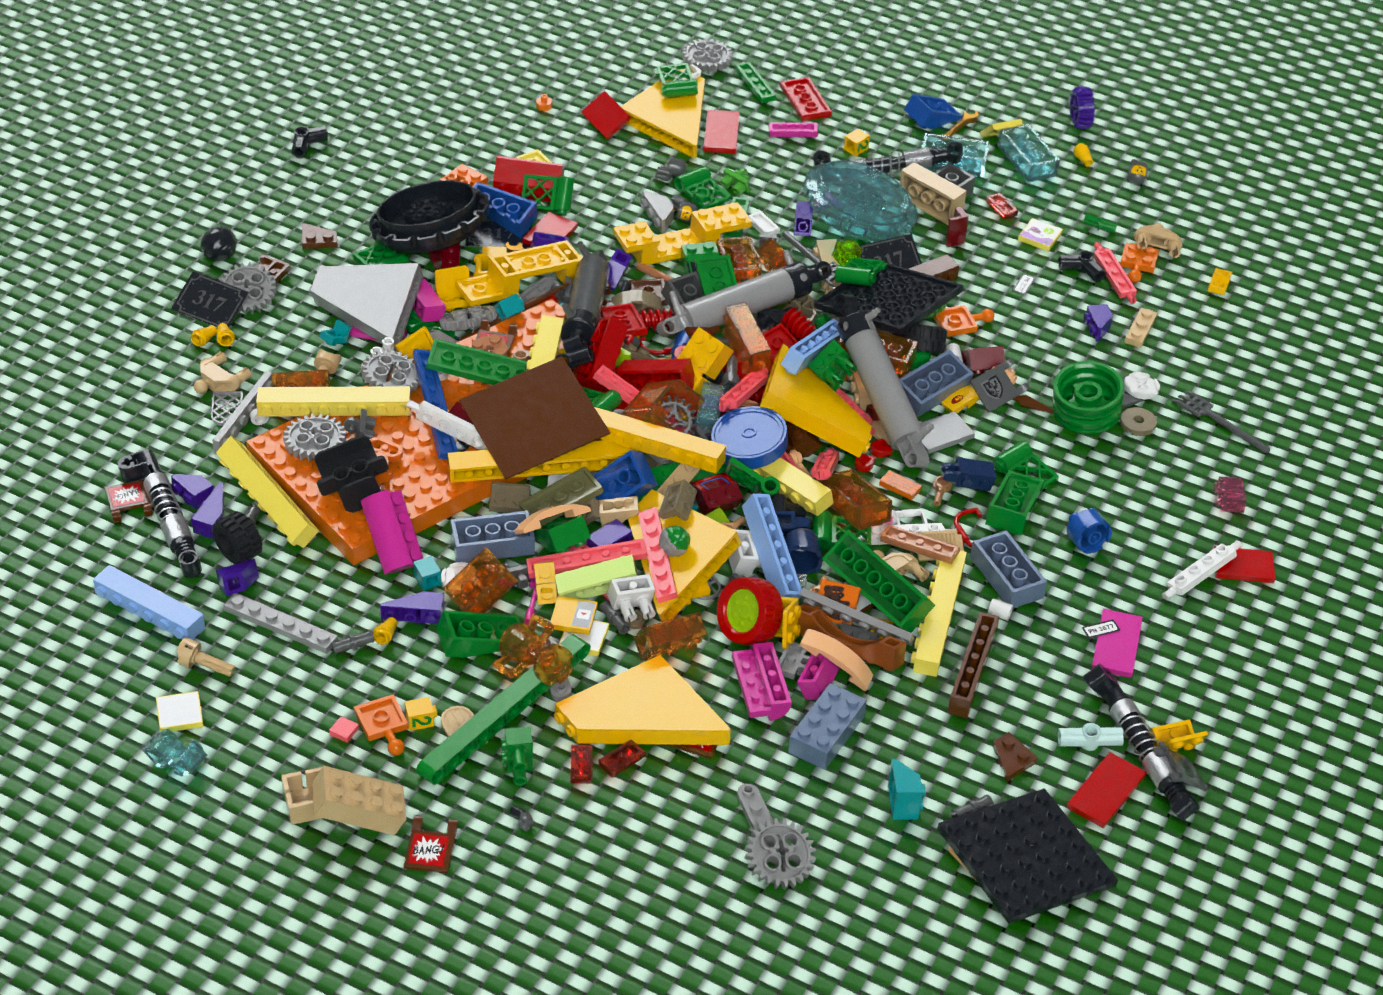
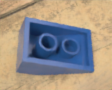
M914 93L904 108L908 116L918 123L917 125L923 129H934L960 120L963 117L945 99Z
M630 450L593 475L604 490V493L595 497L596 500L632 496L640 497L658 486L643 452Z

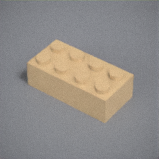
M914 162L901 171L898 197L948 225L949 219L954 217L955 208L962 207L964 210L966 190Z
M323 766L312 781L314 816L391 835H395L406 821L403 785L328 766Z

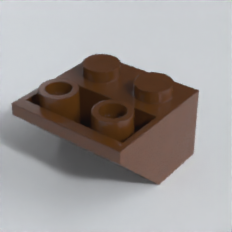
M786 421L788 446L785 451L787 454L795 449L805 458L812 455L822 446L818 436Z

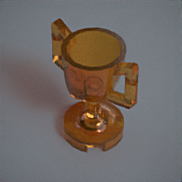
M532 614L529 625L516 623L504 631L499 646L503 657L493 662L492 665L501 674L511 679H514L528 665H533V671L537 679L551 686V684L556 682L561 684L569 677L573 669L570 666L573 655L569 649L561 644L553 643L545 646L554 630V626L545 618ZM537 624L545 628L541 636L535 631ZM509 662L517 664L512 670L504 666Z

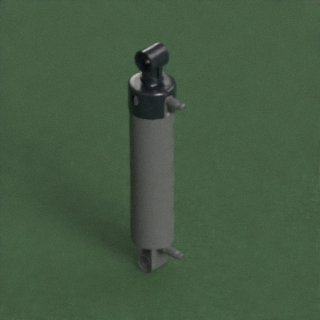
M582 241L578 242V246L583 258L577 265L568 305L567 303L562 304L565 316L561 327V340L565 352L590 346L593 343L591 338L599 323L610 274L605 253L602 250L590 253Z

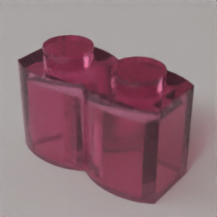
M1219 477L1218 482L1214 484V493H1217L1216 505L1220 507V511L1244 513L1246 494L1243 479Z

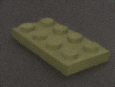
M584 466L518 502L522 511H529V515L551 506L565 504L582 505L604 493V490ZM564 512L539 520L541 527L564 515Z

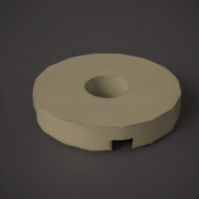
M1132 407L1122 412L1120 426L1124 431L1132 432L1134 436H1147L1156 429L1157 418L1147 409Z

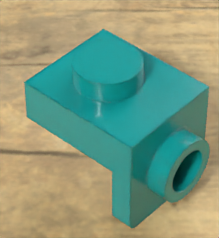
M336 320L334 328L321 331L319 337L331 346L347 343L351 327L341 320Z

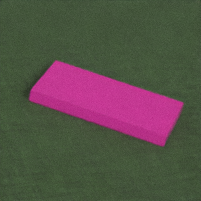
M1103 609L1101 622L1114 620L1120 631L1097 637L1092 669L1100 663L1114 675L1132 678L1143 617Z

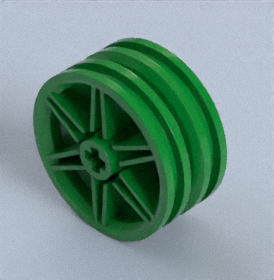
M1081 361L1064 367L1054 379L1052 405L1054 417L1063 427L1082 434H1095L1112 428L1122 415L1124 396L1122 377L1115 369L1100 362Z

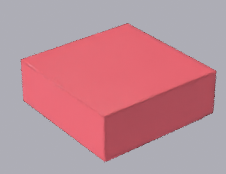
M340 717L329 730V735L348 743L359 730V724Z

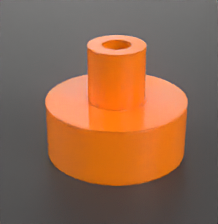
M542 94L536 100V108L540 111L550 110L552 108V99L547 97L546 94Z

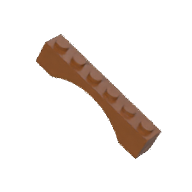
M807 603L800 605L801 615L798 618V625L801 626L800 636L803 637L807 629L821 632L837 639L855 652L861 659L866 660L867 663L879 665L888 671H894L904 665L907 642L892 636L878 640L855 638L836 627L827 618L822 609Z

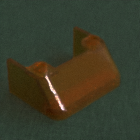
M673 379L650 382L643 387L621 415L677 431L664 421L667 413L661 405H658L659 401L663 398L665 402H668L667 397L671 396V401L674 402L675 396H678V403L685 399L684 406L690 403L691 407L688 410L695 409L697 411L705 399L682 380ZM677 408V411L685 418H687L685 413L681 409Z

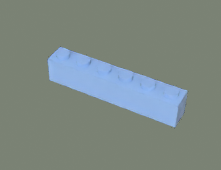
M833 318L791 346L780 365L785 367L787 372L794 375L808 367V364L833 339L838 344L840 343L841 337L837 330L839 322Z
M753 493L742 505V509L765 578L776 587L780 596L800 599L802 589L770 495Z
M111 565L93 579L95 593L99 597H104L114 605L120 606L131 614H136L143 618L146 622L153 623L161 630H166L175 635L178 639H194L205 629L202 613Z

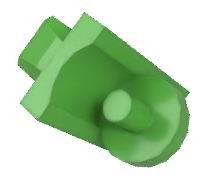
M728 168L723 170L724 176L720 180L722 187L728 189L731 185H734L732 190L738 196L744 191L746 193L751 191V188H749L750 177L747 176L748 171L742 168L739 171L735 170V172Z

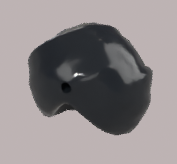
M225 226L211 228L203 235L200 241L203 255L211 261L228 260L234 254L237 246L236 236Z

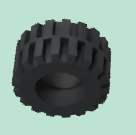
M916 324L901 335L900 346L909 350L942 353L945 351L947 330L941 327Z
M234 511L213 524L214 540L221 553L231 563L237 564L247 561L261 553L263 544L260 534L252 521L243 513Z

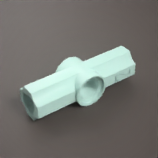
M1087 723L1083 728H1058L1059 746H1081L1085 750L1093 751L1098 746H1121L1124 742L1123 729L1121 727L1100 728L1095 723Z

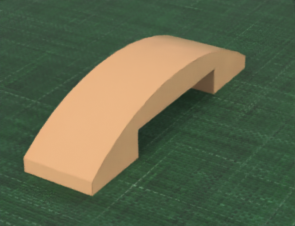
M565 504L541 509L523 520L515 529V534H524L541 528L539 521L541 519L564 512L566 518L575 517L590 512L591 508L579 504Z
M812 629L805 631L799 644L801 647L815 657L819 653L850 674L849 681L863 691L867 690L873 674L866 663L855 652L826 634Z

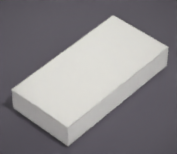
M761 211L748 215L752 220V226L758 232L764 234L780 233V228Z

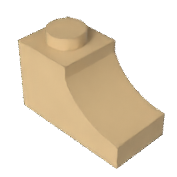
M638 496L599 500V514L602 527L615 519L623 523L626 519L639 513Z

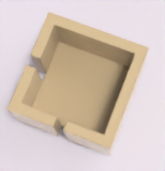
M322 767L305 770L307 788H303L301 771L281 775L283 793L291 825L322 819L321 817L314 816L312 781Z

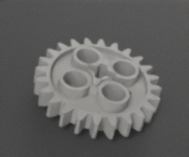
M705 38L704 41L699 39L698 42L693 40V43L688 42V45H685V48H683L682 59H684V63H688V66L693 64L701 69L702 72L707 70L710 73L711 70L717 72V69L722 71V68L727 69V66L731 65L733 52L729 45H724V42L719 43V40L713 41V39L708 41Z
M250 262L247 266L241 263V267L234 265V270L228 268V273H223V278H220L221 282L249 292L237 314L241 310L244 311V315L247 314V311H250L253 315L254 310L260 313L261 307L267 309V304H272L271 299H275V293H277L276 281H274V276L270 275V270L265 271L264 266L258 268L257 263L254 267L251 266Z
M477 305L468 309L463 308L462 310L450 312V314H446L439 320L443 330L462 331L480 326L482 319H488L489 322H492L498 317L494 306Z
M384 350V353L377 351V354L371 353L370 357L366 356V360H363L361 368L362 378L365 379L364 383H369V387L410 386V393H412L413 389L417 390V387L420 386L416 365L413 363L414 359H407L408 355L401 356V352L395 354L394 350L391 353ZM394 364H396V366H395V368H394V370H393V372H392L391 379H390L389 382H387L388 378L390 377V374H391V371H392V367H393Z
M312 414L310 418L304 415V419L297 418V422L291 421V426H286L283 441L285 449H288L289 454L293 453L294 458L300 456L301 461L307 458L308 462H310L311 459H315V455L320 451L346 441V431L344 426H341L340 421L336 422V418L329 420V415L325 418H322V414H319L318 417Z
M777 818L774 819L773 824L766 820L764 826L759 824L757 830L753 829L751 832L752 837H748L746 841L749 845H746L744 850L749 853L744 858L751 860L747 868L754 867L751 875L759 874L758 882L765 879L766 887L770 883H774V889H777L779 884H781L783 890H785L789 883L794 888L796 881L802 884L804 878H808L810 875L809 871H812L814 865L811 863H814L816 857L812 856L816 849L810 848L814 841L806 840L809 833L802 834V826L795 829L794 821L789 826L786 819L781 824H779ZM785 840H791L794 846L787 845ZM763 841H769L773 847L765 846ZM788 860L794 861L797 867L790 866ZM766 862L774 863L776 868L768 867Z

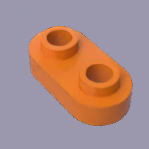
M380 437L370 439L375 453L388 452V462L394 463L402 459L403 450L400 445Z

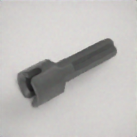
M735 355L728 359L726 373L722 376L721 390L724 394L740 382V378L737 375L738 358H735Z

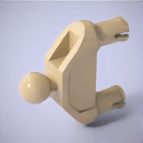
M1160 223L1142 226L1134 234L1139 249L1140 246L1143 250L1148 245L1169 250L1172 258L1173 254L1174 258H1178L1181 254V238L1171 230L1164 228Z
M219 351L211 358H204L200 361L202 380H197L193 387L195 392L199 394L205 393L208 388L213 392L236 391L240 388L241 383L252 377V373L246 367L235 375L228 373L219 367L220 364L227 361L226 355Z
M874 550L879 557L902 576L912 573L921 582H924L930 575L928 570L918 564V559L909 553H890L885 556L882 551Z

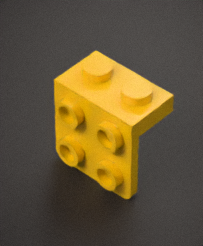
M466 265L435 271L436 294L445 304L446 311H453L459 307H470L455 287L457 280L469 278V268Z
M781 596L783 618L780 628L774 637H782V648L788 649L794 643V640L800 636L801 626L798 625V618L801 615V606H799V598Z
M1190 719L1151 728V732L1155 734L1156 740L1159 742L1163 741L1168 749L1177 752V749L1184 748V751L1194 749L1197 744L1203 743V739L1208 736L1207 731L1194 733ZM1155 741V747H1159L1158 742Z

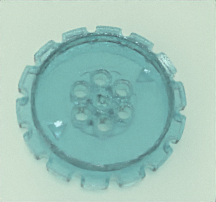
M849 160L831 161L816 165L814 169H810L803 182V192L805 197L809 198V203L814 212L825 223L848 236L877 242L907 235V233L912 232L917 222L916 216L918 212L906 189L894 178L872 166Z

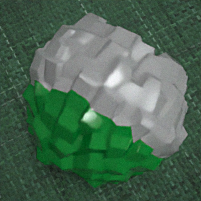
M669 526L661 532L659 544L667 555L679 557L686 553L691 538L684 527Z

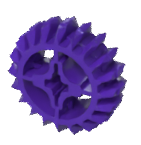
M1085 86L1074 87L1070 95L1069 105L1071 121L1077 129L1090 128L1095 116L1092 90Z

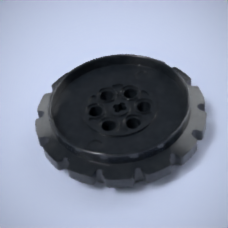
M453 180L431 181L405 188L385 199L378 207L377 212L370 218L369 229L374 240L394 251L402 253L432 252L453 246L472 236L479 229L481 222L488 217L490 205L485 193H481L479 189L473 188L467 183Z

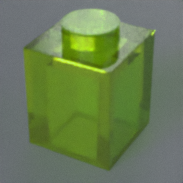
M854 239L837 241L832 256L840 265H845L852 257L859 258L862 248Z

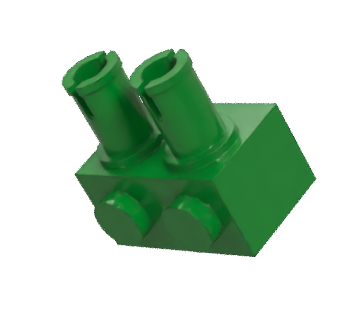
M834 339L808 364L826 384L830 382L835 389L840 388L836 383L837 381L841 385L844 383V380L838 375L842 369L849 376L853 375L850 368L854 372L857 370V367L851 362V356Z
M530 726L505 729V738H501L502 751H505L501 752L502 765H506L507 773H513L514 784L523 786L527 783L525 771H533Z

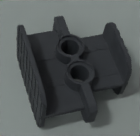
M366 435L344 441L315 455V463L322 477L317 482L321 495L326 496L338 491L346 511L354 513L362 510V499L381 492L375 476L386 472L389 466L383 455L376 456L371 441Z

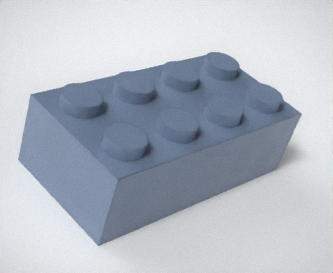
M948 350L899 380L916 417H919L941 404L944 399L955 391L970 385L974 373L951 350Z
M529 511L451 519V538L456 563L535 554L534 532L515 534V529L530 516Z
M1007 530L973 541L970 558L1004 602L1012 604L1013 608L1044 598L1047 585L1046 579Z
M830 683L790 735L788 753L826 770L864 718L867 700Z

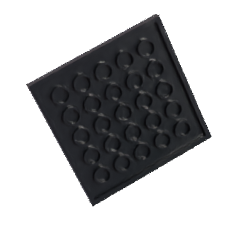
M887 263V267L884 270L881 269L876 274V281L871 286L842 283L816 300L814 308L842 317L840 312L833 308V298L837 294L854 295L858 300V311L870 312L875 308L880 309V313L873 319L876 328L892 332L895 335H902L962 293L963 285Z
M1045 788L939 822L937 830L1008 924L1115 887L1118 883V879Z

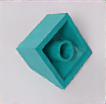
M892 759L887 786L892 819H918L919 812L923 811L922 797L926 795L925 784H921V778L918 773L897 759Z

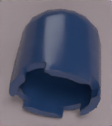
M797 528L789 532L784 539L797 577H807V574H811L814 571L817 573L822 567L823 561L818 536L807 528Z

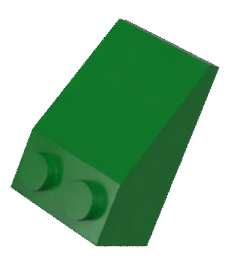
M583 515L567 518L562 516L539 529L533 530L535 539L549 552L569 551L568 547L572 545L575 547L581 546L586 543V539L591 538Z

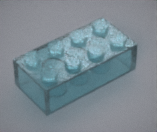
M1029 124L1000 130L998 147L1028 182L1057 176L1060 159Z
M931 133L924 134L922 148L932 147L937 150V147L941 149V147L945 148L951 142H959L963 146L962 160L953 165L973 176L984 177L989 142ZM942 161V164L938 162L934 167L927 169L939 170L949 162L943 163Z

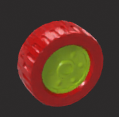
M742 577L732 580L724 587L718 599L717 620L721 631L729 640L743 645L766 643L778 632L783 618V603L774 585L762 578Z

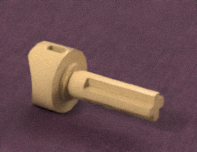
M321 348L319 349L313 362L317 371L310 387H322L327 374L336 372L341 362L340 354H333Z
M190 638L182 639L177 648L179 658L177 662L179 665L191 668L196 662L228 677L232 676L235 669L234 665L200 652V642Z

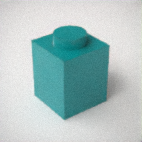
M517 293L494 305L501 321L507 320L525 310L524 302L521 297H518Z
M432 556L413 562L414 577L423 591L442 585L441 570Z

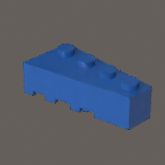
M480 182L473 186V188L479 189L481 193H485L488 197L490 213L487 218L519 238L524 236L538 217L537 203Z

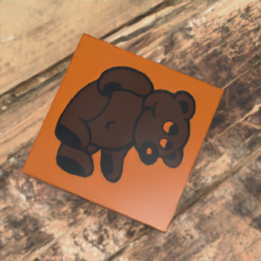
M822 579L818 594L856 610L862 588ZM825 613L832 623H846L853 626V621L848 623L841 620L837 614L832 613V615Z

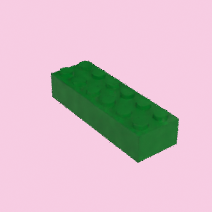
M849 530L841 536L822 558L848 583L862 588L861 594L905 631L912 633L935 607L931 600Z

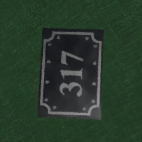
M485 219L481 222L479 229L466 239L465 245L506 247L507 242L511 246H516L520 242L524 248H530L529 245L523 243V237L519 238L490 219ZM532 225L524 234V236L532 229Z
M912 233L853 247L857 258L883 260L907 269L922 264Z
M193 271L171 310L215 327L220 323H225L230 327L249 292Z

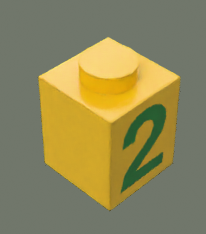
M860 129L847 134L844 139V150L854 156L868 150L870 135Z
M430 697L404 701L409 731L434 727V717H437V710L435 705H431Z

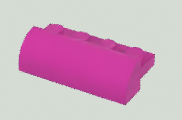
M385 490L361 500L384 575L413 568V562L423 559L401 490L392 492Z
M773 642L753 644L752 650L733 651L732 661L749 718L768 716L769 721H773L787 714L791 708L792 701Z

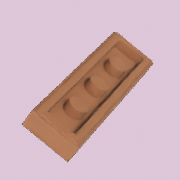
M889 524L880 536L881 542L949 564L953 563L960 552V547Z

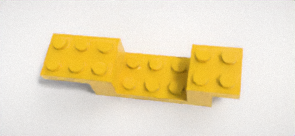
M737 202L692 211L689 229L654 235L644 221L614 227L613 234L626 253L631 252L638 263L650 265L681 258V245L715 241L719 250L721 233L752 227V220Z
M567 240L489 257L487 274L457 280L455 287L470 307L499 301L516 293L518 295L520 279L554 272L563 284H565L566 276L572 277L571 283H573L577 265L583 257L576 252Z

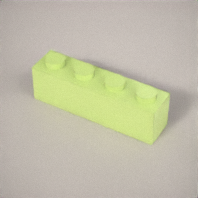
M631 554L583 566L571 571H564L555 574L559 596L587 599L608 593L611 579L638 576V572Z

